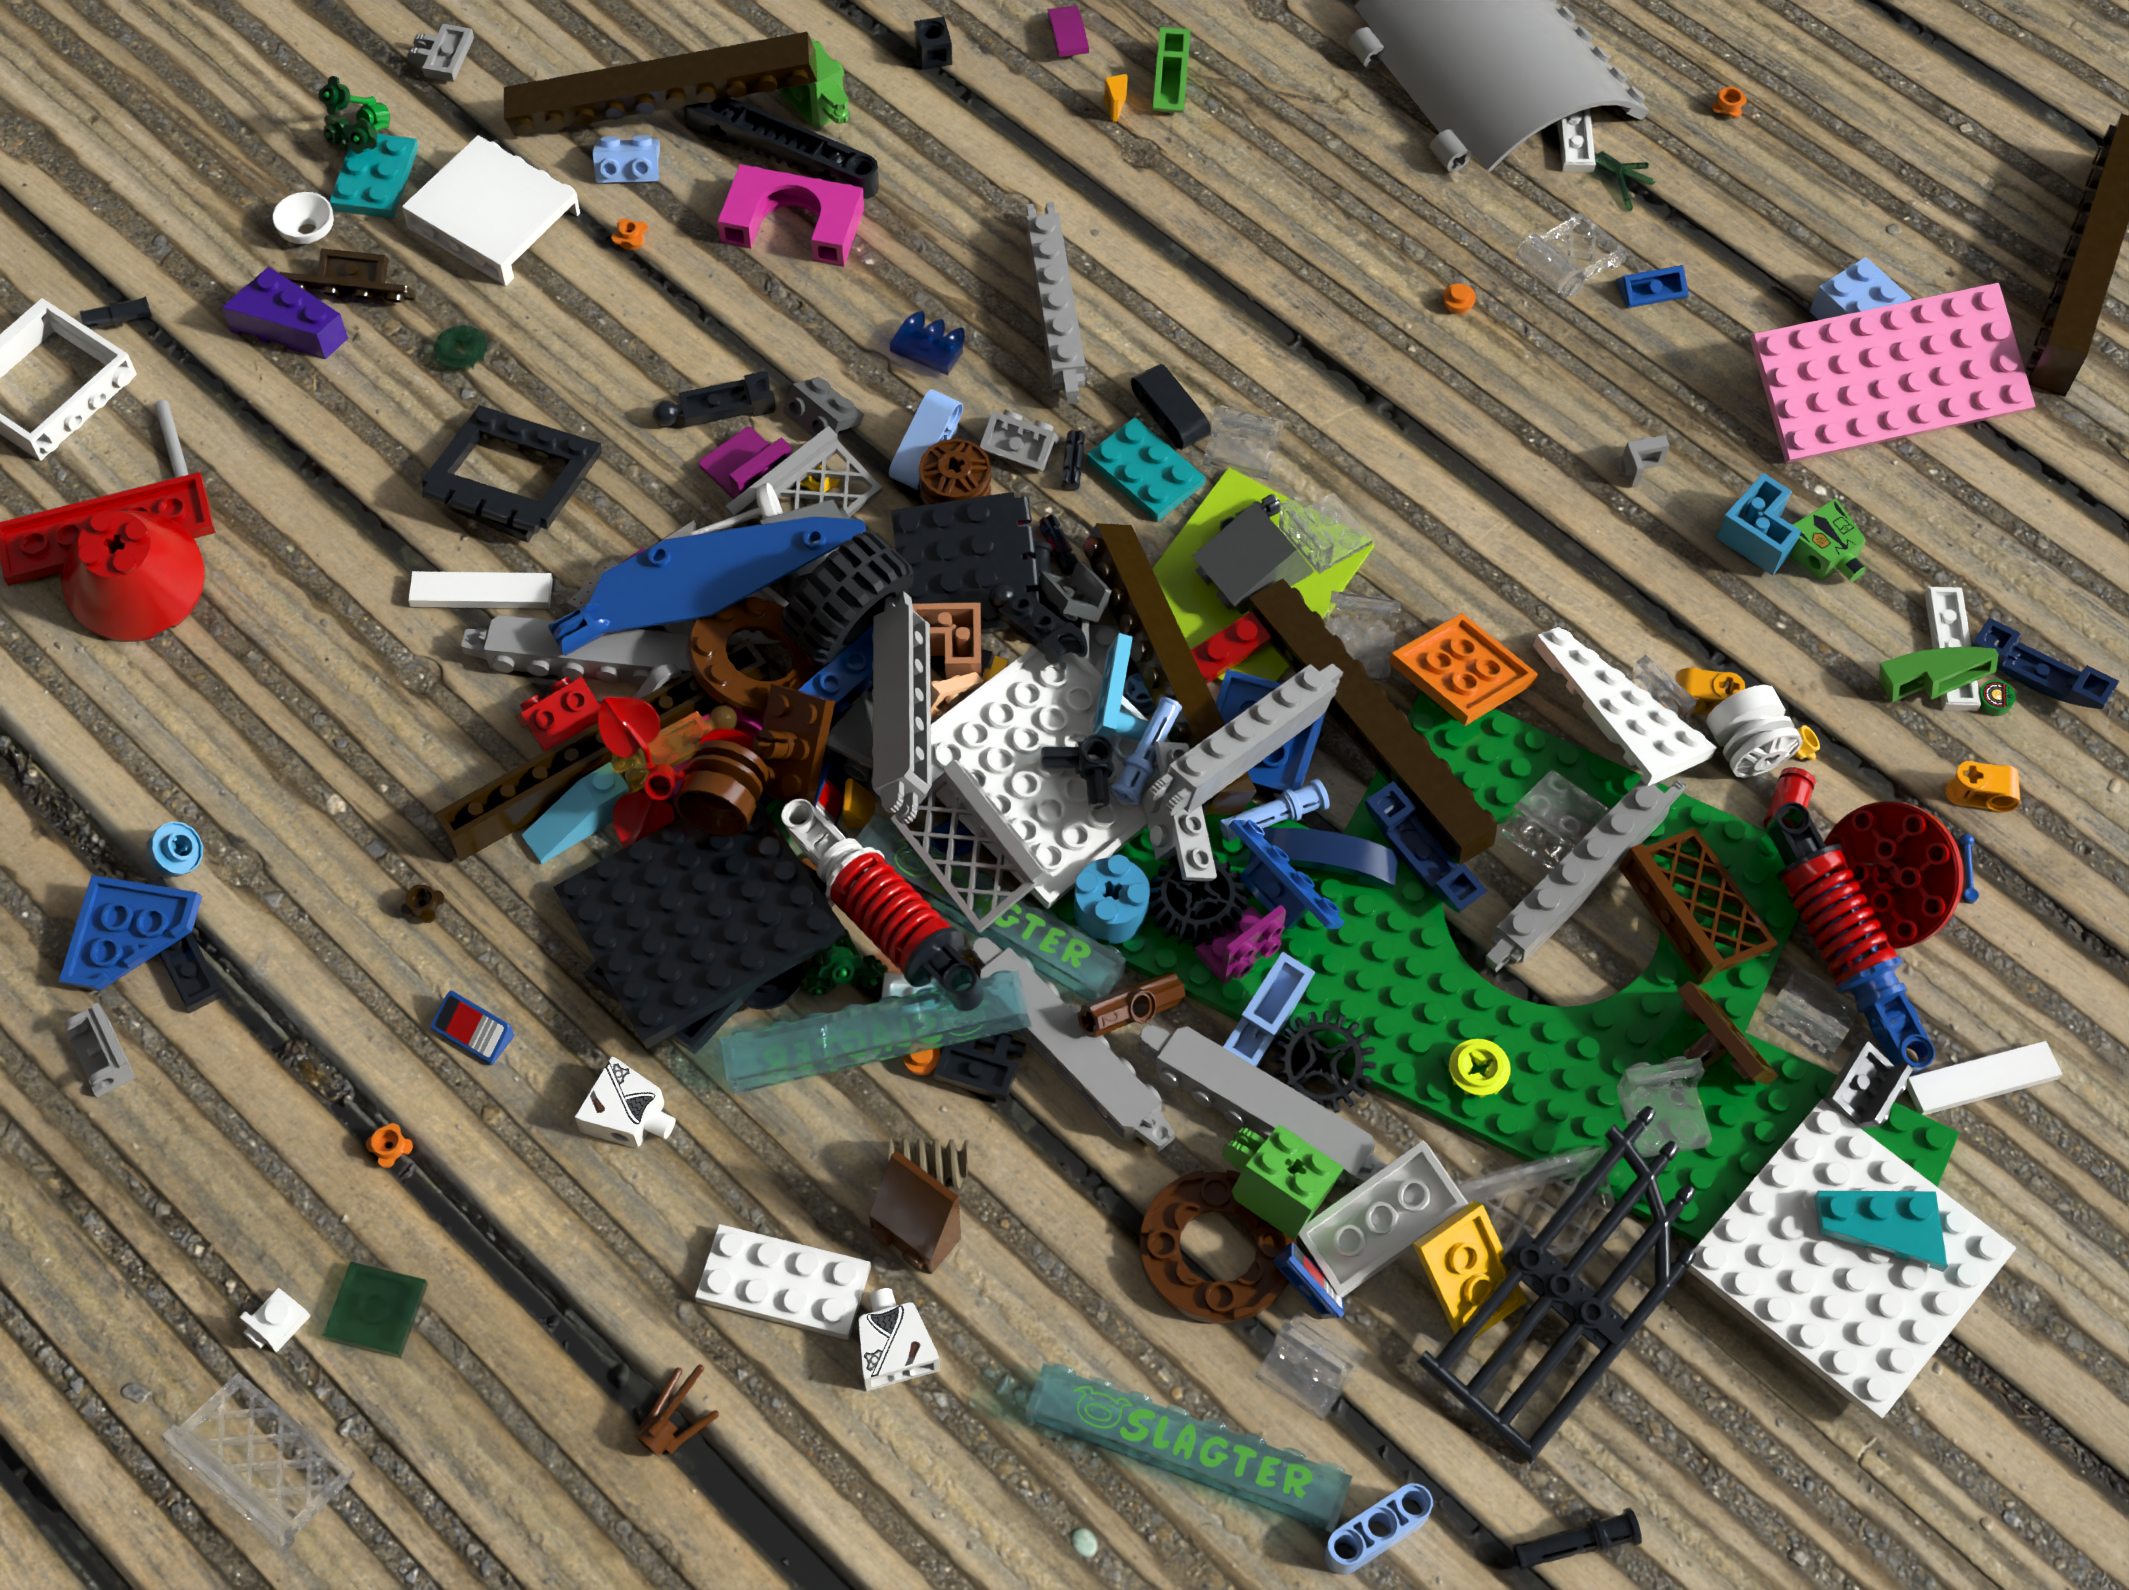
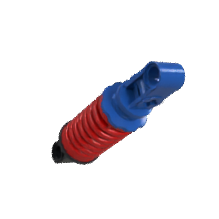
M1797 802L1785 803L1777 810L1767 824L1768 835L1786 865L1776 877L1779 882L1786 886L1789 898L1795 900V909L1798 912H1802L1800 919L1804 924L1808 925V934L1811 937H1815V947L1822 950L1820 957L1824 962L1830 963L1828 972L1831 975H1837L1834 977L1837 992L1839 994L1851 992L1854 995V999L1857 1001L1855 1006L1857 1011L1864 1013L1872 1034L1880 1043L1888 1060L1894 1066L1908 1063L1913 1068L1910 1076H1914L1933 1062L1935 1048L1922 1027L1915 1008L1905 995L1907 991L1905 984L1900 983L1898 977L1895 976L1894 971L1903 964V961L1898 957L1894 948L1890 946L1885 932L1879 931L1873 934V932L1881 927L1879 920L1871 919L1866 921L1874 915V910L1870 906L1860 908L1866 904L1867 897L1864 894L1854 895L1861 887L1857 881L1846 883L1853 878L1854 873L1852 870L1846 869L1848 866L1846 858L1842 853V846L1835 844L1826 847L1808 810ZM1782 818L1791 820L1795 829L1786 827L1782 822ZM1906 1048L1916 1053L1918 1063L1912 1062L1907 1057Z

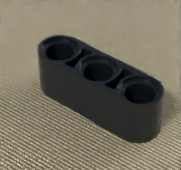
M1160 363L1131 378L1130 382L1134 395L1177 449L1183 450L1211 435V427L1207 417L1164 364Z

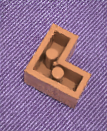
M980 603L913 604V610L930 624V656H945L946 680L956 675L962 676L974 672L982 678Z

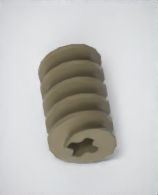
M890 1137L888 1162L891 1155L897 1150L929 1175L936 1177V1180L944 1186L948 1178L951 1177L954 1188L959 1189L964 1178H967L969 1140H964L961 1150L957 1151L954 1139H949L945 1150H942L938 1139H933L930 1149H926L923 1138H918L914 1149H911L906 1137L902 1138L899 1148H895L892 1137Z

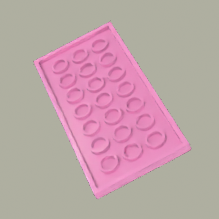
M1999 283L1755 333L1750 337L1785 463L2025 412L2036 407Z

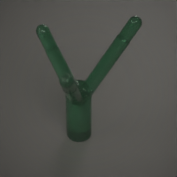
M1601 151L1596 157L1597 163L1615 174L1626 209L1632 211L1633 206L1623 175L1625 174L1654 185L1655 179L1634 171V169L1649 168V163H1621L1604 151Z

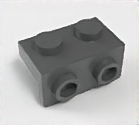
M819 377L793 383L783 407V412L813 437L827 426H830L836 434L839 431L859 426L865 415L854 406L851 400L841 396L826 380Z
M1078 561L1070 578L1043 571L1040 572V589L1046 594L1045 598L1058 607L1060 615L1077 621L1079 617L1096 622L1099 621L1103 610L1109 604L1111 590L1086 563Z
M1869 1041L1858 1042L1823 1100L1831 1108L1844 1115L1861 1129L1878 1127L1889 1117V1109L1896 1097L1906 1089L1907 1079L1913 1068L1908 1063L1894 1066Z

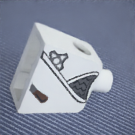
M613 1056L575 1116L581 1133L633 1148H638L642 1144L648 1132L667 1139L675 1125L674 1117L661 1112L665 1103L661 1090Z
M890 1288L872 1292L869 1298L873 1312L859 1317L862 1367L866 1391L939 1372L940 1362L938 1353L914 1303L909 1302L896 1306L894 1295Z

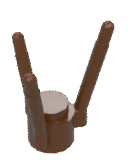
M702 1364L697 1365L662 1413H660L682 1374V1369L680 1367L676 1368L648 1416L638 1426L640 1430L635 1434V1438L657 1457L664 1450L672 1455L683 1442L719 1416V1412L714 1410L678 1436L674 1437L673 1435L678 1428L668 1419L704 1371Z

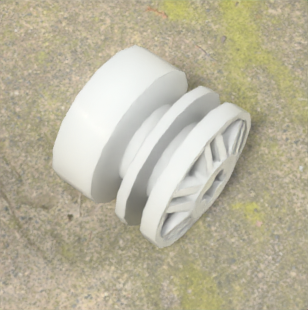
M1759 685L1741 690L1719 703L1707 717L1706 723L1719 746L1724 747L1723 754L1727 761L1730 762L1729 765L1737 777L1746 778L1768 772L1790 759L1802 745L1803 740L1797 729L1794 728L1795 726L1790 717L1784 716L1786 710L1772 686Z

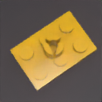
M1476 1201L1471 1202L1413 1243L1454 1334H1456L1508 1271L1499 1262L1505 1255V1252L1483 1204ZM1519 1283L1471 1341L1527 1302Z

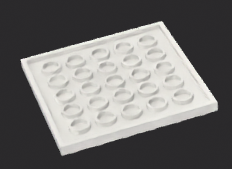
M1032 647L931 724V770L933 782L945 772L943 768L953 759L965 765L1053 876L1042 886L1037 885L1030 891L1048 909L1075 887L1078 874L1088 864L1098 859L1115 855L1149 827L1147 815L1143 808L1142 793L1159 780L1161 775L1156 757L1153 763L1155 767L1154 775L1152 778H1147L1139 794L1141 800L1138 805L1128 804L1116 798L1109 791V805L1101 809H1095L1088 805L1086 780L1082 779L1080 774H1076L1075 768H1043L1040 761L1043 747H1075L1076 741H1084L1085 738L1093 734L1103 675L1084 657H1079L1075 653L1064 654L1062 661L1066 663V669L1058 670L1045 659V654ZM1122 695L1120 713L1148 721ZM1114 733L1109 740L1113 745L1114 752L1111 759L1113 774L1108 778L1109 789L1112 784L1118 782L1125 768L1123 765L1125 758L1134 754L1140 741ZM1088 755L1093 760H1101L1096 755ZM946 784L936 793V796L947 808H953L954 792ZM960 801V809H967ZM959 814L958 819L975 835V818L972 815ZM982 829V837H989ZM982 842L998 858V847L994 843ZM1005 858L1004 865L1012 866ZM1010 871L1022 884L1025 883L1017 871Z
M1821 1099L1693 1250L1696 1253V1257L1690 1267L1686 1269L1879 1423L2017 1248ZM1818 1190L1936 1191L1948 1267L1944 1272L1929 1268L1930 1264L1911 1258L1906 1261L1893 1257V1253L1872 1246L1864 1248L1819 1234L1815 1194Z

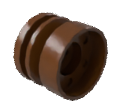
M954 438L942 440L930 446L922 455L919 465L921 506L991 495V466L988 455L980 446L968 440Z
M708 740L699 744L688 768V774L685 776L675 797L676 810L688 823L709 834L722 837L738 836L744 833L756 808L755 802L759 800L768 780V768L760 757L736 743L724 740Z

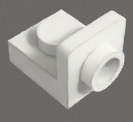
M278 1288L252 1316L244 1311L239 1318L247 1327L243 1334L254 1345L261 1349L266 1344L277 1353L308 1320L310 1314Z

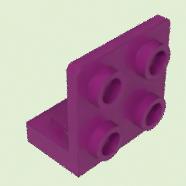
M748 426L699 461V467L731 498L735 499L791 455V447L782 437L769 444L753 428Z
M1251 905L1244 911L1245 915L1241 921L1234 919L1237 923V930L1234 933L1224 927L1226 937L1221 938L1217 937L1216 933L1213 934L1212 945L1207 946L1205 942L1201 943L1196 947L1195 955L1224 985L1234 978L1237 980L1242 979L1251 971L1253 963L1262 956L1269 958L1280 948L1286 910L1282 905L1265 917Z

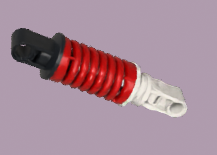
M795 799L787 803L781 813L782 821L793 842L802 849L807 858L817 867L818 877L824 883H827L826 898L831 903H835L843 913H846V916L863 931L867 938L890 959L896 968L900 969L905 980L911 986L923 987L932 983L956 1009L971 1011L977 1008L983 1001L984 990L975 969L960 955L964 946L963 934L958 929L952 927L944 918H941L940 914L935 909H932V906L926 900H923V897L917 891H914V888L908 882H905V879L899 873H895V869L890 864L885 863L884 855L879 850H874L872 847L862 848L853 838L845 839L839 829L832 822L827 821L809 801ZM807 820L803 824L797 825L799 822ZM963 984H971L963 991H956Z

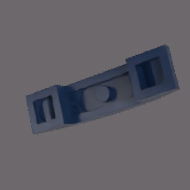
M1991 618L1987 620L1973 641V647L1995 648L1999 654L1997 668L2011 678L2037 692L2069 704L2103 709L2120 682L2088 665L2080 672L2018 642L2021 636L2020 632Z
M1394 781L1365 800L1364 804L1387 842L1398 853L1399 858L1419 881L1444 904L1455 912L1460 913L1487 893L1488 890L1464 863L1458 866L1414 815L1416 807Z
M1305 828L1263 829L1265 832L1263 838L1271 846L1279 847L1288 855L1290 859L1289 865L1358 876L1357 883L1394 888L1398 853L1387 847L1358 837L1330 831ZM1250 850L1248 865L1257 856L1252 850Z

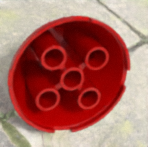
M148 511L95 513L69 548L61 571V588L64 600L75 618L94 634L121 642L149 640L155 638V634L173 625L175 627L178 626L195 608L202 594L205 581L204 560L192 535L176 521L164 515Z

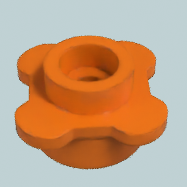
M1725 87L1719 90L1716 95L1718 99L1712 104L1713 111L1731 116L1732 118L1740 117L1742 114L1741 107L1747 102L1742 91L1735 87Z
M627 218L618 220V228L616 233L612 234V241L626 250H635L641 247L644 242L643 234L648 231L647 224L643 221L636 223Z
M395 1123L379 1128L366 1141L367 1150L376 1154L378 1163L383 1168L392 1167L397 1158L401 1155L409 1154L413 1149L411 1140L405 1139L402 1136L399 1125ZM388 1143H393L391 1148H386Z

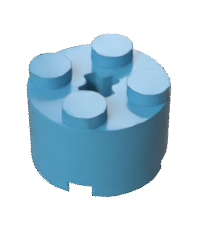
M1113 855L1088 864L1078 874L1075 884L1074 916L1077 925L1085 935L1094 940L1099 938L1108 940V943L1117 944L1132 939L1141 931L1148 914L1150 895L1149 883L1142 870L1125 856Z

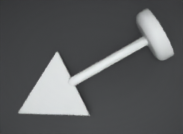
M769 483L760 485L756 491L758 508L696 530V523L693 520L665 539L717 532L759 516L765 519L782 514L783 511L773 488Z

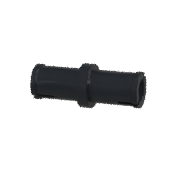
M146 296L122 303H116L115 300L109 302L108 306L80 311L83 325L90 330L110 325H116L117 328L123 326L122 323L152 317Z

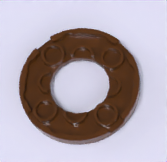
M750 597L735 603L712 617L696 620L687 644L689 666L699 685L721 705L725 701L744 710L742 715L764 719L771 684L798 690L825 667L817 665L783 632L780 620L783 615L784 606L759 597ZM743 630H750L751 633H754L756 630L761 631L769 639L780 640L783 643V648L789 650L793 662L792 669L786 677L776 681H758L749 678L736 670L729 661L726 652L727 641L734 634Z
M1204 1170L1176 1179L1155 1197L1142 1223L1139 1246L1140 1259L1149 1284L1168 1306L1180 1314L1197 1321L1226 1324L1252 1318L1269 1308L1280 1297L1289 1283L1288 1279L1273 1264V1260L1289 1243L1293 1242L1296 1245V1239H1291L1235 1200L1232 1189L1241 1175L1240 1172L1227 1170V1172L1204 1173ZM1215 1211L1232 1214L1244 1221L1253 1233L1257 1247L1255 1260L1249 1270L1236 1280L1228 1282L1205 1281L1193 1274L1183 1262L1179 1248L1181 1234L1187 1224L1201 1214Z

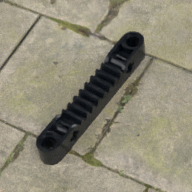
M732 98L715 100L711 103L683 106L685 124L695 132L719 142L726 143L732 140L735 146L740 142L745 150L752 147L757 155L762 151L767 159L774 156L779 164L784 160L788 168L796 165L801 173L806 169L810 177L816 175L818 179L861 187L863 188V199L873 197L879 190L878 164L876 159L869 154Z

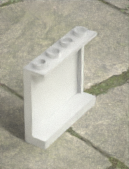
M479 135L402 206L407 227L505 286L514 279L511 264L566 211L576 216L580 214L577 193L571 186L556 181L544 170H537L527 164L521 157L511 155L497 143L489 142Z

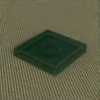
M350 1262L324 1329L323 1338L327 1341L401 1359L428 1286L426 1279Z

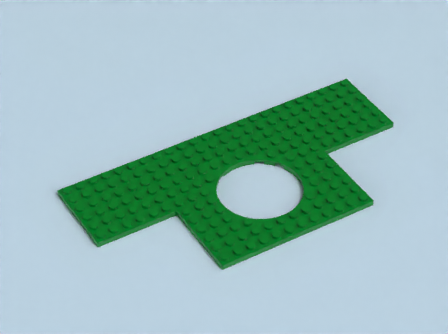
M1421 691L1407 716L1410 726L1417 734L1422 733L1427 738L1435 755L1439 759L1443 758L1447 761L1454 777L1460 784H1466L1471 789L1475 801L1483 810L1486 809L1492 813L1497 825L1524 818L1525 814L1542 813L1548 814V817L1566 819L1594 828L1641 780L1642 775L1497 709L1489 711L1464 726ZM1379 771L1376 772L1343 834L1365 839L1393 850L1364 804L1366 799L1389 784ZM1659 784L1657 788L1666 793L1670 787ZM1683 793L1670 806L1668 815L1663 822L1642 842L1643 845L1647 847L1696 827L1778 943L1774 950L1717 973L1711 981L1702 985L1698 984L1660 928L1657 949L1647 968L1633 983L1606 999L1579 1006L1565 1007L1536 1004L1509 995L1483 979L1462 957L1449 934L1445 922L1443 902L1419 881L1399 856L1394 888L1357 883L1358 876L1290 865L1296 872L1304 873L1313 881L1315 885L1313 889L1321 898H1328L1340 910L1338 915L1345 924L1340 929H1327L1308 911L1293 929H1286L1284 927L1281 946L1269 958L1262 956L1253 963V968L1246 976L1240 980L1234 978L1226 985L1195 955L1196 947L1192 949L1190 940L1184 939V942L1178 946L1175 934L1165 939L1163 935L1164 927L1155 928L1153 924L1155 916H1150L1149 913L1141 931L1128 941L1114 944L1099 938L1094 940L1085 935L1076 923L1074 916V887L1053 904L1043 918L1046 923L1045 928L1049 930L1051 928L1062 930L1066 933L1064 937L1070 940L1071 938L1081 940L1088 944L1091 950L1150 979L1166 972L1176 973L1178 979L1184 984L1187 997L1238 1022L1281 953H1286L1315 971V974L1278 1035L1277 1041L1289 1044L1291 1038L1286 1036L1283 1030L1288 1027L1295 1033L1300 1031L1295 1024V1019L1298 1017L1304 1021L1306 1026L1310 1025V1012H1315L1318 1016V1021L1323 1022L1324 1011H1331L1332 1023L1334 1024L1340 1014L1346 1015L1344 1028L1347 1029L1352 1022L1356 1021L1360 1026L1353 1035L1358 1037L1362 1033H1368L1370 1036L1366 1042L1361 1044L1362 1049L1367 1047L1375 1048L1376 1052L1373 1055L1365 1056V1062L1371 1061L1377 1064L1376 1069L1365 1068L1363 1075L1374 1079L1373 1084L1368 1085L1577 1187L1611 1147L1612 1143L1604 1136L1606 1131L1615 1124L1623 1132L1632 1120H1636V1115L1646 1106L1652 1107L1656 1111V1115L1650 1125L1645 1126V1131L1633 1145L1647 1165L1655 1155L1659 1154V1150L1670 1140L1679 1146L1676 1156L1672 1161H1668V1166L1659 1175L1657 1182L1665 1206L1671 1199L1675 1198V1194L1684 1185L1688 1184L1695 1189L1696 1192L1688 1205H1684V1210L1670 1226V1232L1696 1245L1704 1239L1821 1099H1824L1838 1076L1746 1033L1800 912L1794 907L1795 900L1789 898L1786 886L1779 882L1776 877L1786 865L1768 832ZM1250 801L1243 812L1260 805ZM1237 814L1204 815L1212 856L1217 855L1219 865L1229 861L1231 865L1230 872L1239 871V874H1241L1248 866L1251 849L1239 837L1227 842L1219 828V820ZM1288 819L1262 828L1310 829ZM1149 827L1115 854L1125 856L1130 862L1138 866L1145 874L1150 889V880L1153 876H1157L1160 865L1168 867L1169 861L1155 859L1153 845L1150 842ZM1690 841L1681 845L1680 853L1698 859L1699 853ZM1657 854L1652 856L1659 867L1669 870L1671 859ZM1677 862L1675 873L1694 879L1696 868ZM1702 871L1701 882L1715 887L1719 886V881L1713 874ZM1673 882L1672 886L1677 894L1689 899L1691 888ZM1210 884V888L1214 892L1220 894V898L1225 900L1223 894L1215 886ZM1246 887L1245 897L1248 900L1246 909L1252 905L1263 917L1270 913L1269 910ZM1698 891L1696 902L1714 908L1716 897ZM1201 892V894H1200V896H1199L1198 899H1197V898L1194 899V902H1192V907H1191V908H1193V906H1194V904H1195L1196 901H1200V898H1202L1203 892ZM1168 899L1173 909L1184 916V911L1175 906L1174 901ZM1722 900L1720 911L1739 917L1740 911L1736 905ZM1693 911V917L1698 924L1710 929L1712 918ZM1718 920L1716 931L1735 938L1737 927ZM1743 929L1742 941L1753 945L1762 943L1755 933ZM1198 941L1197 946L1203 943V941ZM1714 941V947L1723 959L1731 956L1732 947ZM1688 981L1705 989L1779 1076L1768 1085L1758 1081L1752 1083L1748 1078L1745 1080L1730 1064V1061L1734 1059L1730 1052L1714 1063L1706 1073L1701 1074L1696 1069V1065L1693 1066L1682 1051L1700 1039V1036L1709 1028L1698 1020L1694 1021L1680 1005L1684 998L1677 990ZM1333 1031L1313 1033L1326 1049L1334 1048L1348 1041L1344 1036ZM1471 1039H1484L1495 1043L1505 1052L1510 1062V1076L1507 1084L1497 1094L1486 1095L1482 1099L1479 1095H1465L1462 1088L1458 1085H1453V1078L1448 1071L1450 1057L1454 1049L1459 1044ZM1303 1040L1297 1050L1310 1056L1307 1044ZM1314 1046L1319 1054L1320 1062L1330 1066V1062L1334 1060L1333 1057L1335 1056L1331 1053L1325 1056L1324 1052H1319L1316 1046ZM1354 1051L1348 1054L1339 1065V1071L1351 1077L1354 1074L1356 1065ZM1472 1062L1473 1067L1468 1075L1480 1073L1483 1077H1486L1485 1071L1489 1064L1478 1066L1475 1062ZM1893 1102L1889 1109L1890 1115L1883 1124L1878 1127L1864 1128L1862 1130L1938 1187L1960 1132ZM1623 1157L1593 1192V1195L1614 1205L1637 1178ZM1644 1194L1630 1213L1652 1223L1653 1219Z

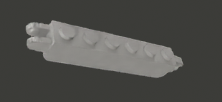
M1046 202L1045 214L1036 215L1034 204H1026L1027 246L1051 389H1063L1065 404L1079 403V387H1085L1086 365L1059 213H1055L1053 202Z
M901 591L896 598L892 596L886 598L884 612L874 616V630L872 634V786L876 794L881 797L882 808L891 814L896 812V819L906 825L913 822V819H916L918 798L926 795L932 786L930 624L913 610L911 597L904 591Z
M499 615L491 620L489 629H465L461 644L463 654L486 659L490 669H496L505 673L520 671L529 672L536 676H545L547 674L569 676L573 680L583 677L597 679L605 683L626 682L642 686L649 677L651 670L660 664H675L683 675L691 671L687 658V644L690 634L643 629L611 632L565 656L548 625L555 622L554 620Z
M1311 664L1171 763L1166 774L1151 786L1147 796L1151 800L1156 801L1165 794L1169 795L1171 798L1164 807V811L1170 816H1173L1182 809L1189 813L1193 812L1318 720L1327 710L1332 697L1335 696L1337 692L1336 687L1340 682L1339 678L1342 677L1343 672L1334 664L1321 671H1318Z
M1665 779L1648 787L1640 780L1497 926L1496 934L1491 939L1495 946L1486 955L1485 964L1495 972H1498L1510 959L1516 963L1518 961L1522 963L1528 961L1619 867L1629 849L1641 844L1663 822L1668 815L1670 806L1682 794L1687 784L1680 779L1666 793H1663L1657 787Z
M983 936V938L979 937V939H976L972 945V960L975 967H978V971L981 973L980 982L984 990V999L1121 1141L1132 1142L1138 1137L1157 1152L1171 1143L1175 1138V1131L1161 1113L1162 1099L1157 1090L1148 1083L1144 1085L1135 1076L1136 1072L1133 1066L1125 1058H1118L1110 1050V1045L1103 1035L1095 1038L1086 1036L1083 1028L1079 1026L1078 1009L1072 1005L1068 1007L1059 998L1060 995L1056 987L1049 980L1042 981L1035 973L1032 963L1023 954L1018 956L1010 947L1002 951L988 937L985 938Z
M1148 1024V1026H1144V1029H1141L1139 1035L1140 1054L1147 1056V1059L1156 1064V1074L1159 1075V1078L1166 1085L1172 1088L1180 1087L1190 1093L1192 1098L1201 1106L1215 1108L1223 1113L1224 1117L1231 1124L1237 1127L1245 1126L1265 1140H1267L1279 1124L1344 1167L1334 1184L1335 1186H1345L1352 1190L1355 1184L1360 1186L1388 1166L1373 1154L1375 1143L1372 1135L1190 1027L1177 1028L1173 1035L1161 1028L1158 1029L1153 1024L1151 1026Z

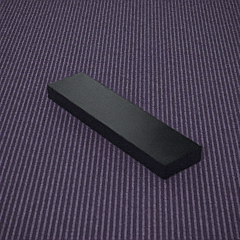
M162 876L147 883L168 887ZM192 932L158 953L189 1013L224 996Z

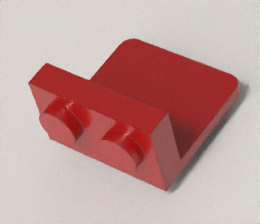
M569 676L550 686L553 693L542 700L537 694L520 704L523 711L515 715V718L522 728L528 726L543 752L598 722L600 705L583 677L571 681Z

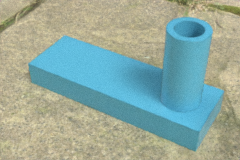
M1119 633L1107 650L1092 735H1103L1110 739L1114 733L1140 741L1150 721L1120 713L1133 638L1131 636Z

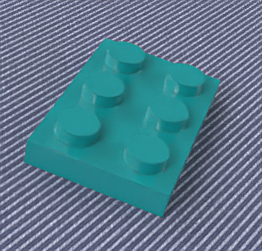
M377 134V147L375 149H364L361 154L354 153L351 150L350 144L329 201L332 210L394 219L419 148L417 139Z
M1136 417L1087 454V463L1156 522L1160 521L1205 485L1206 477Z

